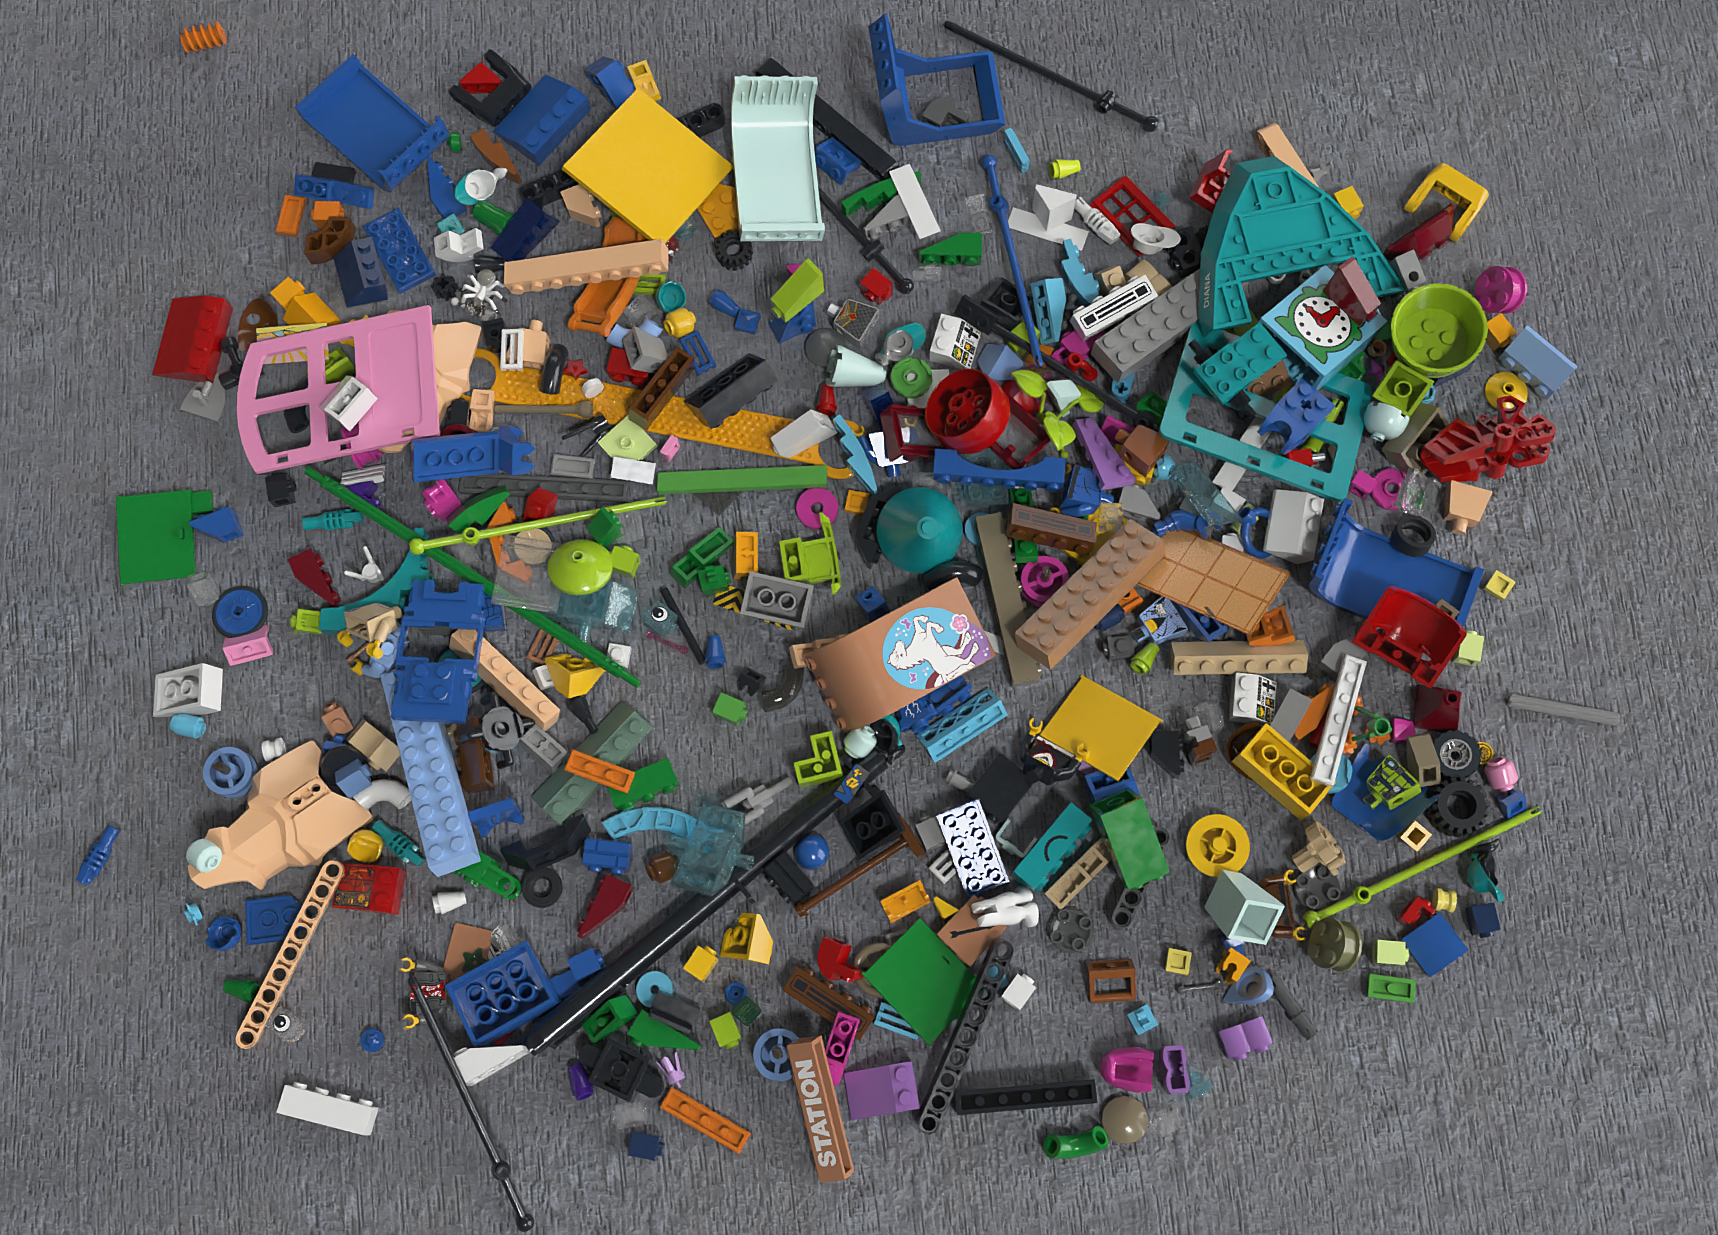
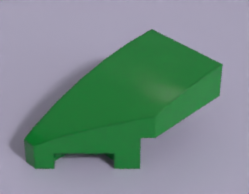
M1361 351L1338 373L1362 381V376L1365 374V368H1363L1364 352Z

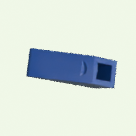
M429 156L428 169L431 200L443 219L453 213L457 217L467 211L465 205L456 201L454 197L455 190L453 189L455 184L449 176L445 177L443 175L445 171L439 161L434 162L431 156Z

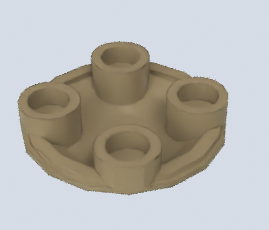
M1121 1096L1107 1103L1102 1111V1124L1105 1132L1111 1139L1118 1143L1128 1144L1136 1142L1144 1135L1147 1130L1148 1116L1145 1108L1139 1101L1132 1097Z

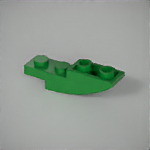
M1010 489V508L1013 503L1033 508L1031 490ZM1013 538L1016 563L1038 562L1037 544Z

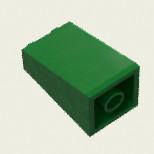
M1128 788L1089 805L1121 883L1128 890L1139 889L1144 883L1151 880H1160L1165 874L1170 872L1144 800L1131 788Z

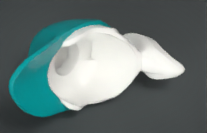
M496 168L492 172L479 169L469 172L455 187L454 197L456 201L463 205L477 204L480 200H487L494 193L497 180L505 177L507 169Z

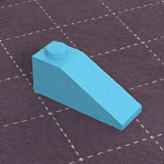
M1063 278L1044 279L1031 283L1041 345L1058 342L1066 302Z

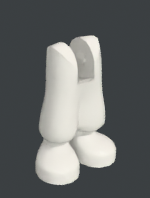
M1019 886L1014 892H1006L971 905L974 914L985 913V915L976 920L978 927L1016 925L1021 920L1025 926L1034 927L1037 925L1039 917L1037 904L1030 903L1033 899V894L1026 886Z

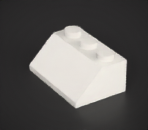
M1273 490L1263 551L1295 564L1314 560L1324 499L1308 492Z

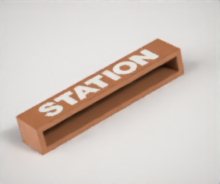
M822 1036L798 1038L787 1045V1056L791 1061L793 1080L796 1083L799 1094L798 1101L803 1110L804 1126L808 1131L810 1139L809 1147L813 1152L815 1160V1171L819 1176L820 1183L845 1180L854 1173V1167Z

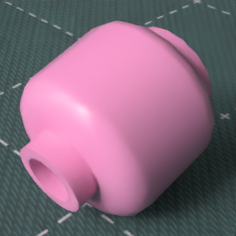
M1497 757L1487 762L1484 773L1489 786L1493 789H1500L1501 792L1511 790L1514 787L1513 784L1518 780V774L1513 762L1505 759V757Z

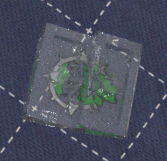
M1409 467L1394 505L1407 515L1420 516L1433 524L1446 488L1435 478H1427L1416 467Z

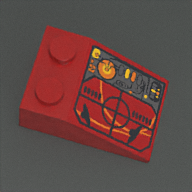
M342 863L345 872L334 893L332 908L399 916L406 877L405 870L378 865Z

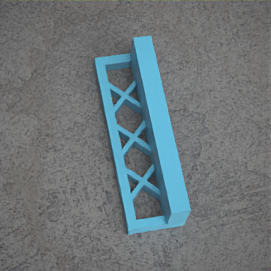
M987 688L929 726L925 731L918 733L916 737L926 748L932 761L936 763L1008 715L1001 700ZM986 698H991V700H989L988 702L981 703ZM972 710L970 714L963 715L966 711ZM954 722L950 727H945L948 723ZM931 734H935V737L928 741L925 740Z

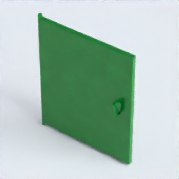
M191 490L122 497L116 495L120 587H123V584L196 577L194 531L189 524L190 521H193Z
M921 918L866 972L863 971L861 973L929 1047L932 1046L931 1042L962 1012L976 979ZM985 987L980 988V990L978 991V994H979Z

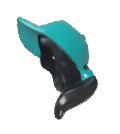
M890 714L867 725L875 732L876 746L880 750L888 752L887 761L892 765L893 761L901 757L905 752V746L900 740V725L898 721Z
M1497 838L1492 842L1479 844L1471 849L1472 862L1467 869L1466 881L1470 883L1475 892H1490L1501 903L1504 900V895L1497 887L1499 882L1495 877V860L1492 852L1497 849L1500 840Z

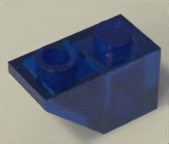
M880 383L862 393L879 429L883 430L880 413L894 403L889 391Z

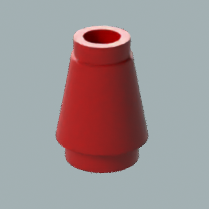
M824 384L821 386L816 410L819 413L828 415V417L835 414L837 405L833 387Z

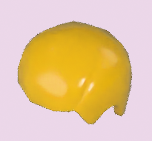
M362 829L351 836L347 852L352 858L360 862H375L378 860L383 849L382 838L372 830Z

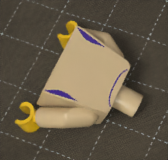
M379 603L344 612L346 630L340 631L337 634V639L345 647L353 643L354 639L350 634L369 642L374 641V643L367 645L366 652L371 658L374 656L376 659H380L383 651L379 646L381 643H384L389 633L397 629L396 620L402 617V611L398 606L390 608Z

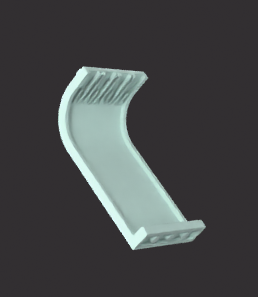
M746 75L734 77L731 98V142L740 241H822L825 225L821 220L813 142V106L818 86L817 77H748Z

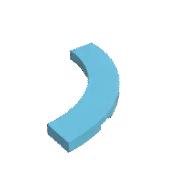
M642 807L630 811L627 810L601 822L613 841L638 831H666L679 835L691 842L702 852L706 859L725 846L718 836L705 824L686 813L669 808Z

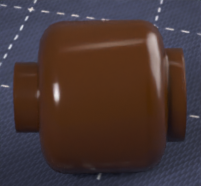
M668 851L651 856L648 859V864L645 865L651 881H656L659 884L677 877L678 868L681 866L676 855L672 856Z

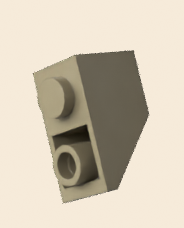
M1423 733L1406 736L1408 773L1420 783V787L1441 784L1440 761L1430 734Z

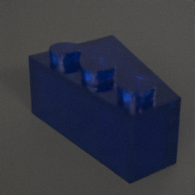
M526 198L491 246V249L507 262L524 260L560 223V220L541 205Z

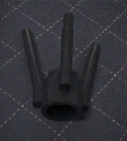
M603 414L570 427L568 430L571 432L562 436V440H565L589 428H592L595 434L600 433L579 457H584L598 441L608 433L607 430L611 428Z

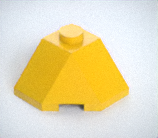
M562 653L545 658L546 666L556 690L567 698L587 694L605 671L585 657L584 660L572 658V654Z
M742 913L738 917L736 926L733 929L729 928L724 933L720 957L769 964L773 940L760 914Z

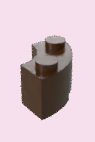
M329 216L327 224L320 231L306 235L304 254L311 264H321L333 260L353 240L356 227L350 217Z

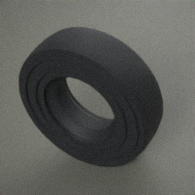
M547 867L536 872H528L522 881L521 887L524 899L530 905L537 908H546L556 903L561 896L563 888L560 876L554 870ZM539 879H546L550 883V891L545 896H538L534 892V884Z

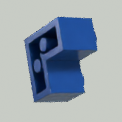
M602 56L584 69L594 87L602 90L608 102L614 108L618 109L635 92L634 83L630 78H626L623 73L625 69L618 60Z

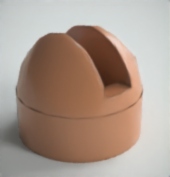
M1375 340L1369 344L1367 351L1371 357L1378 358L1386 353L1387 347L1382 340Z

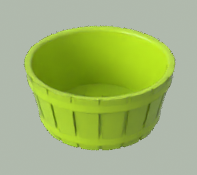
M1442 283L1418 287L1404 296L1393 313L1391 339L1395 355L1399 361L1428 378H1440L1451 375L1469 365L1483 349L1488 333L1486 315L1479 302L1461 288L1459 289L1450 284L1443 285Z

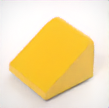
M933 898V904L942 920L952 917L959 911L940 898Z

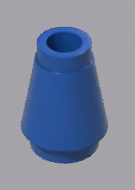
M716 290L709 300V304L712 305L713 309L733 318L740 311V307L724 291Z
M718 635L709 636L705 663L710 669L723 668L726 657L721 637Z

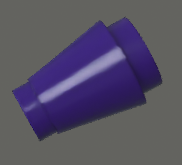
M576 1064L569 1067L572 1096H575L577 1101L592 1096L594 1094V1085L588 1082L589 1077L582 1068V1065Z

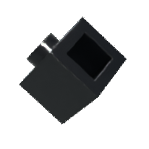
M276 472L271 476L265 477L268 501L274 507L296 503L294 492L297 491L294 479H291L283 472Z

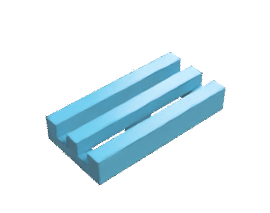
M1009 128L1004 131L1003 141L1021 173H1024L1029 169L1030 160L1013 129Z
M881 1002L874 1025L917 1040L919 1035L916 1032L913 1034L880 1022L882 1017L911 1028L905 1020L883 1013L884 1009L897 1012L891 1005Z

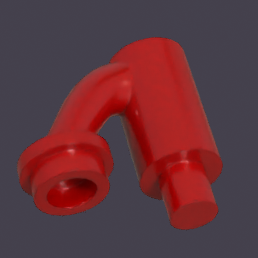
M1071 353L1064 366L1077 373L1079 368H1082V377L1090 382L1094 381L1098 376L1097 370L1084 360L1079 353Z

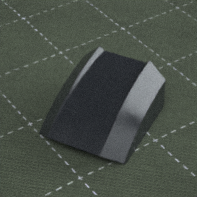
M1001 277L981 300L980 304L999 315L1000 318L997 323L1012 331L1021 323L1023 315L1016 286ZM1026 292L1029 308L1031 309L1034 304L1033 296Z

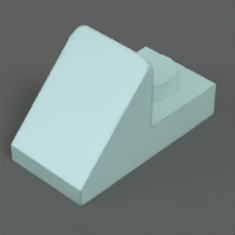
M1058 380L1046 383L1052 402L1059 413L1070 402L1081 396L1072 380ZM1068 410L1062 417L1070 414V411Z

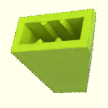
M809 258L802 263L770 299L771 312L776 318L779 319L781 317L785 323L824 292L823 273Z

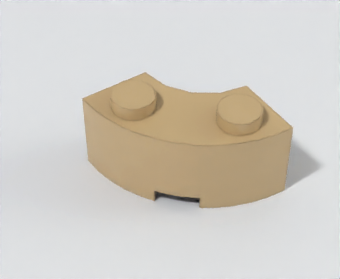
M364 719L346 738L350 743L349 746L370 759L368 764L377 771L382 768L387 772L400 756L398 746Z

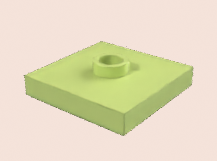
M629 415L598 441V444L612 459L614 456L642 461L657 447V444L640 426L629 420Z

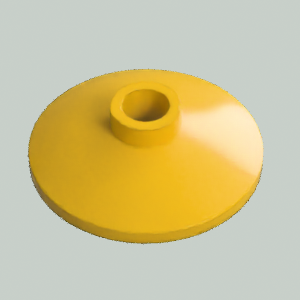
M1500 372L1490 377L1484 390L1486 400L1496 410L1497 398L1511 395L1525 403L1528 396L1526 384L1516 374L1510 372ZM1505 387H1509L1512 391L1508 392ZM1510 402L1502 403L1503 407L1509 409L1514 407V405Z

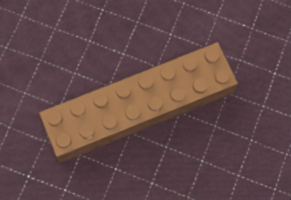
M1130 519L1015 632L1017 647L1051 670L1166 555L1164 539Z

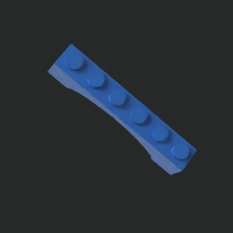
M935 449L933 480L942 484L959 482L961 485H971L976 483L984 487L1002 485L1003 488L1012 489L1016 486L1024 487L1026 490L1043 488L1049 492H1057L1063 489L1066 458L1044 457L1042 462L1027 468L996 470L966 461L957 455V450Z

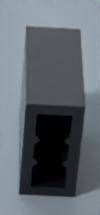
M1000 753L969 791L966 798L969 801L978 798L983 812L986 813L985 817L994 825L997 823L1002 825L1034 783L1028 781L1026 774Z

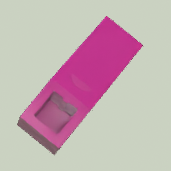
M841 1012L837 1014L825 1050L833 1085L836 1086L841 1082L860 1019Z

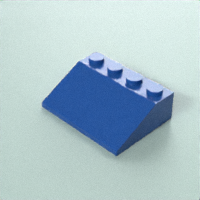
M545 74L493 130V133L537 166H540L591 110L588 97L573 86Z
M527 940L445 985L473 1046L477 1048L488 1046L561 1003L551 980Z

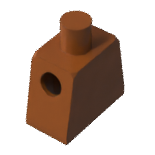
M1138 425L1131 434L1121 428L1115 436V440L1123 444L1120 457L1144 477L1149 474L1166 452L1170 442L1162 438L1158 432L1142 425Z

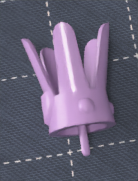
M676 1051L672 1055L674 1067L668 1057L660 1060L661 1065L658 1062L655 1063L665 1074L669 1085L676 1082L678 1087L681 1088L679 1080L685 1078L684 1072L681 1071Z

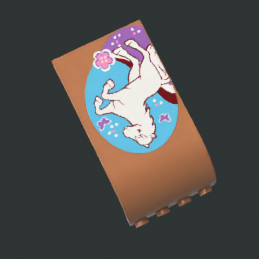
M956 577L854 632L804 654L808 669L813 671L816 677L815 683L817 687L823 691L826 697L827 707L833 711L836 717V725L845 733L869 725L894 713L995 657L996 654Z

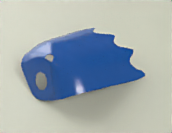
M1366 743L1351 765V781L1346 788L1335 793L1331 805L1332 808L1376 840L1384 841L1403 830L1432 805L1441 794L1425 798L1427 786L1420 787L1421 793L1392 810H1389L1382 803L1370 809L1363 801L1371 793L1368 790L1366 781L1386 757L1371 761L1368 753L1369 744Z

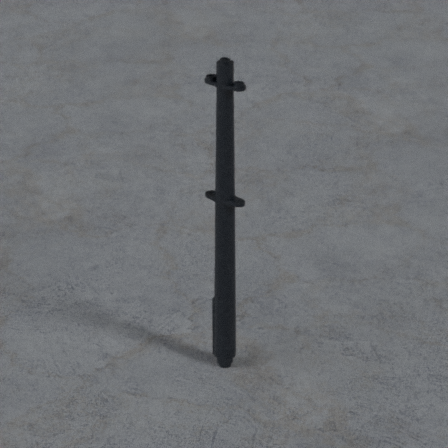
M873 751L858 764L870 774L856 793L862 787L872 797L880 792L875 784L871 786L869 783L888 768L887 757L881 751L879 753ZM847 752L845 754L841 753L838 756L849 770L848 773L729 868L718 855L715 856L714 859L724 872L534 1024L536 1030L526 1037V1040L523 1042L529 1052L536 1056L548 1047L555 1050L583 1027L582 1024L609 999L617 998L626 991L625 987L739 891L753 905L755 900L744 887L760 875L783 852L786 853L845 803L836 797L834 793L854 767L852 764L855 762Z

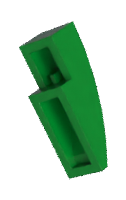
M506 486L497 487L470 499L446 519L448 526L458 534H462L475 520L483 525L510 495L509 489Z
M718 527L689 549L688 554L672 566L670 575L684 589L699 578L697 571L713 565L731 547L734 540Z

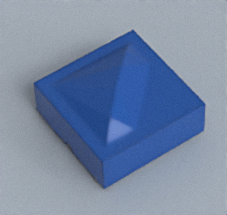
M740 308L735 330L755 335L761 317L760 313Z

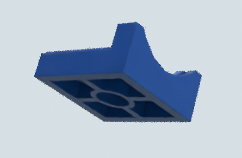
M512 798L468 812L470 822L478 827L482 838L487 837L492 828L501 822L510 821L520 825L525 824L520 805Z

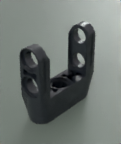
M489 49L484 54V58L490 64V67L505 78V80L482 103L461 86L453 85L448 92L456 102L479 120L496 127L530 92L532 85L514 66Z

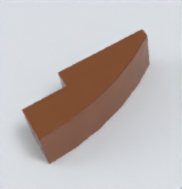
M485 129L470 135L475 148L488 165L493 169L506 168L505 178L517 184L522 183L501 141L493 144Z

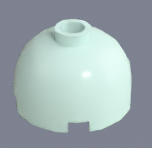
M1371 402L1364 415V425L1367 431L1372 434L1371 437L1373 439L1383 442L1384 439L1392 440L1401 435L1410 419L1408 415L1405 418L1401 416L1402 411L1398 408L1384 403H1378L1377 406H1373V402Z

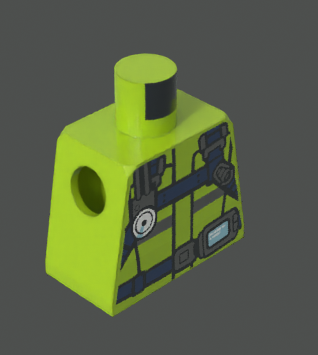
M1388 755L1367 779V787L1371 793L1363 801L1370 809L1382 803L1389 810H1392L1421 793L1420 783L1392 756Z

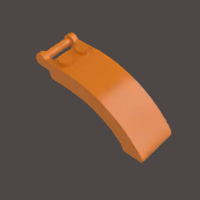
M613 216L605 227L602 248L649 240L625 220ZM626 277L620 280L588 283L584 292L574 304L575 313L569 319V330L577 331L579 329L608 337L612 326L629 303L640 277ZM581 320L590 321V322H595V323H601V325L592 324V323H587V322H582Z

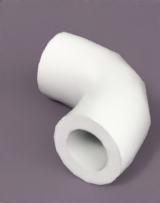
M388 779L371 781V786L353 796L366 810H369L380 801H389L398 809H402L411 801L408 787L399 781Z

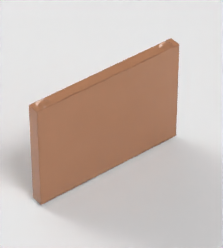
M455 923L443 966L445 973L450 974L451 982L486 963L494 931Z

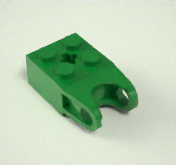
M479 850L481 861L452 872L459 877L464 874L463 879L478 888L483 885L509 900L518 898L522 892V885L519 880L501 870L502 864ZM511 882L510 888L505 891V886ZM517 885V891L513 895H510L515 890V887Z

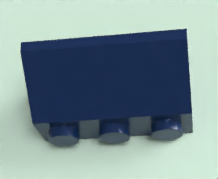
M372 237L351 240L333 258L346 307L388 300L385 281Z

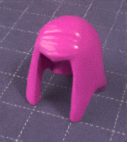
M1125 1047L1111 1050L1101 1058L1099 1064L1101 1076L1108 1084L1134 1093L1150 1092L1152 1090L1151 1077L1153 1074L1152 1067L1154 1066L1152 1061L1154 1060V1052L1141 1047Z

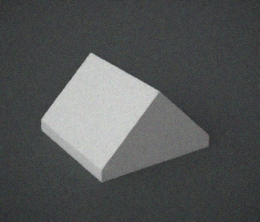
M1036 184L1032 210L1046 232L1071 220L1077 195Z

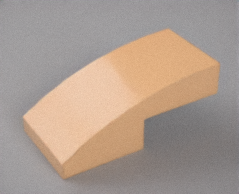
M473 389L469 428L477 432H488L492 428L495 393L493 390Z

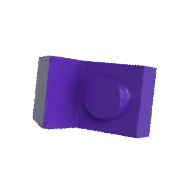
M373 481L344 486L383 511L380 507L381 502L372 497L378 489V486Z

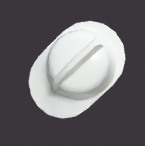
M1138 223L1131 228V234L1134 237L1133 248L1148 255H1153L1163 248L1174 247L1181 240L1180 235L1176 231L1166 227Z

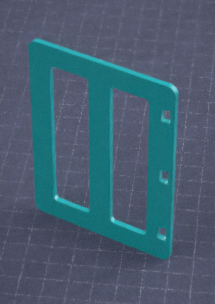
M1200 322L1191 325L1159 427L1160 436L1166 440L1335 502L1343 501L1347 496L1364 428V415L1372 395L1371 386L1360 380L1337 373L1321 387L1348 399L1342 425L1325 420L1310 435V437L1330 443L1336 447L1330 473H1325L1185 420L1192 394L1217 402L1193 373L1200 365L1195 361L1194 356L1196 354L1188 344L1196 339L1203 349L1211 347L1221 350L1228 343L1231 345L1240 338V336L1223 330L1214 331L1208 337H1204ZM1244 390L1251 399L1249 405L1257 413L1255 416L1265 420L1278 402ZM1229 401L1223 404L1231 408H1234V406ZM1187 435L1195 438V443L1183 439V436ZM1249 458L1258 461L1259 464L1256 466L1246 462V460ZM1311 481L1322 485V489L1311 486Z

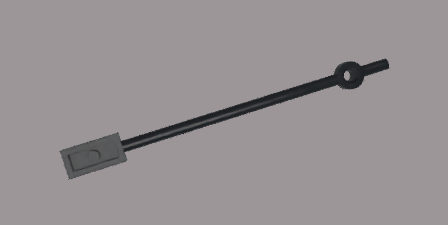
M966 294L962 296L954 312L956 316L988 336L992 331H995L1032 355L1030 343L997 323L1000 318L999 315ZM1040 350L1045 364L1132 418L1135 428L1138 425H1142L1140 420H1144L1146 422L1144 427L1159 433L1160 426L1156 424V417L1151 411H1135Z

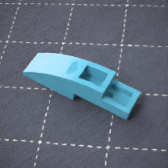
M1070 238L1063 240L1062 253L1065 260L1061 261L1060 272L1070 292L1075 293L1077 301L1086 308L1091 305L1092 300L1099 297L1100 287L1097 279L1094 280L1092 273L1085 274L1084 265L1079 263L1078 247L1073 245Z

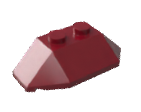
M1450 203L1419 226L1387 246L1383 253L1385 259L1393 260L1402 254L1414 250L1418 260L1421 259L1423 261L1432 254L1431 251L1437 248L1439 250L1448 243L1447 239L1452 232L1453 203Z

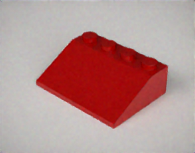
M206 295L172 298L152 373L153 376L194 382H214L222 354L220 342L226 338L233 311L232 306L225 298Z

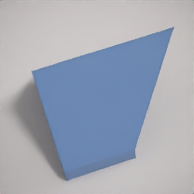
M987 344L977 360L982 372L993 380L1014 381L1015 379L1010 376L1011 373L1021 370L1024 365L1007 345Z

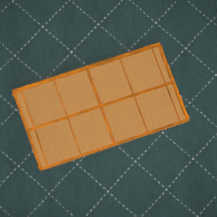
M1168 530L1166 535L1161 536L1164 539L1166 555L1136 585L1251 635L1286 580L1290 577V572L1207 537L1205 541L1199 537L1197 532L1185 530L1169 532Z

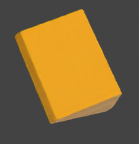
M315 292L292 297L283 317V320L289 326L327 323V327L342 322Z

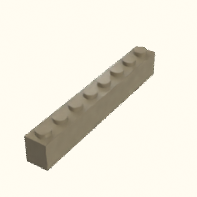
M1001 512L975 517L974 525L1011 688L1037 683L1039 676H1042L1040 664L1036 663L1035 659L1017 647L1015 632L1026 622L1024 613H1027V606L1025 600L1021 601L1020 597L1022 585L1020 579L1017 580L1015 572L1018 571L1016 560L1011 558L1010 551H1013L1012 541L1005 536L1007 520L1006 518L1002 519Z

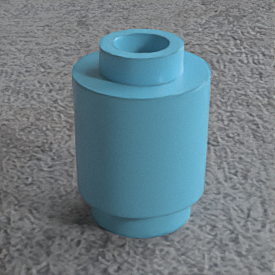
M180 713L172 717L170 730L178 735L198 739L200 735L204 734L206 724L201 717Z

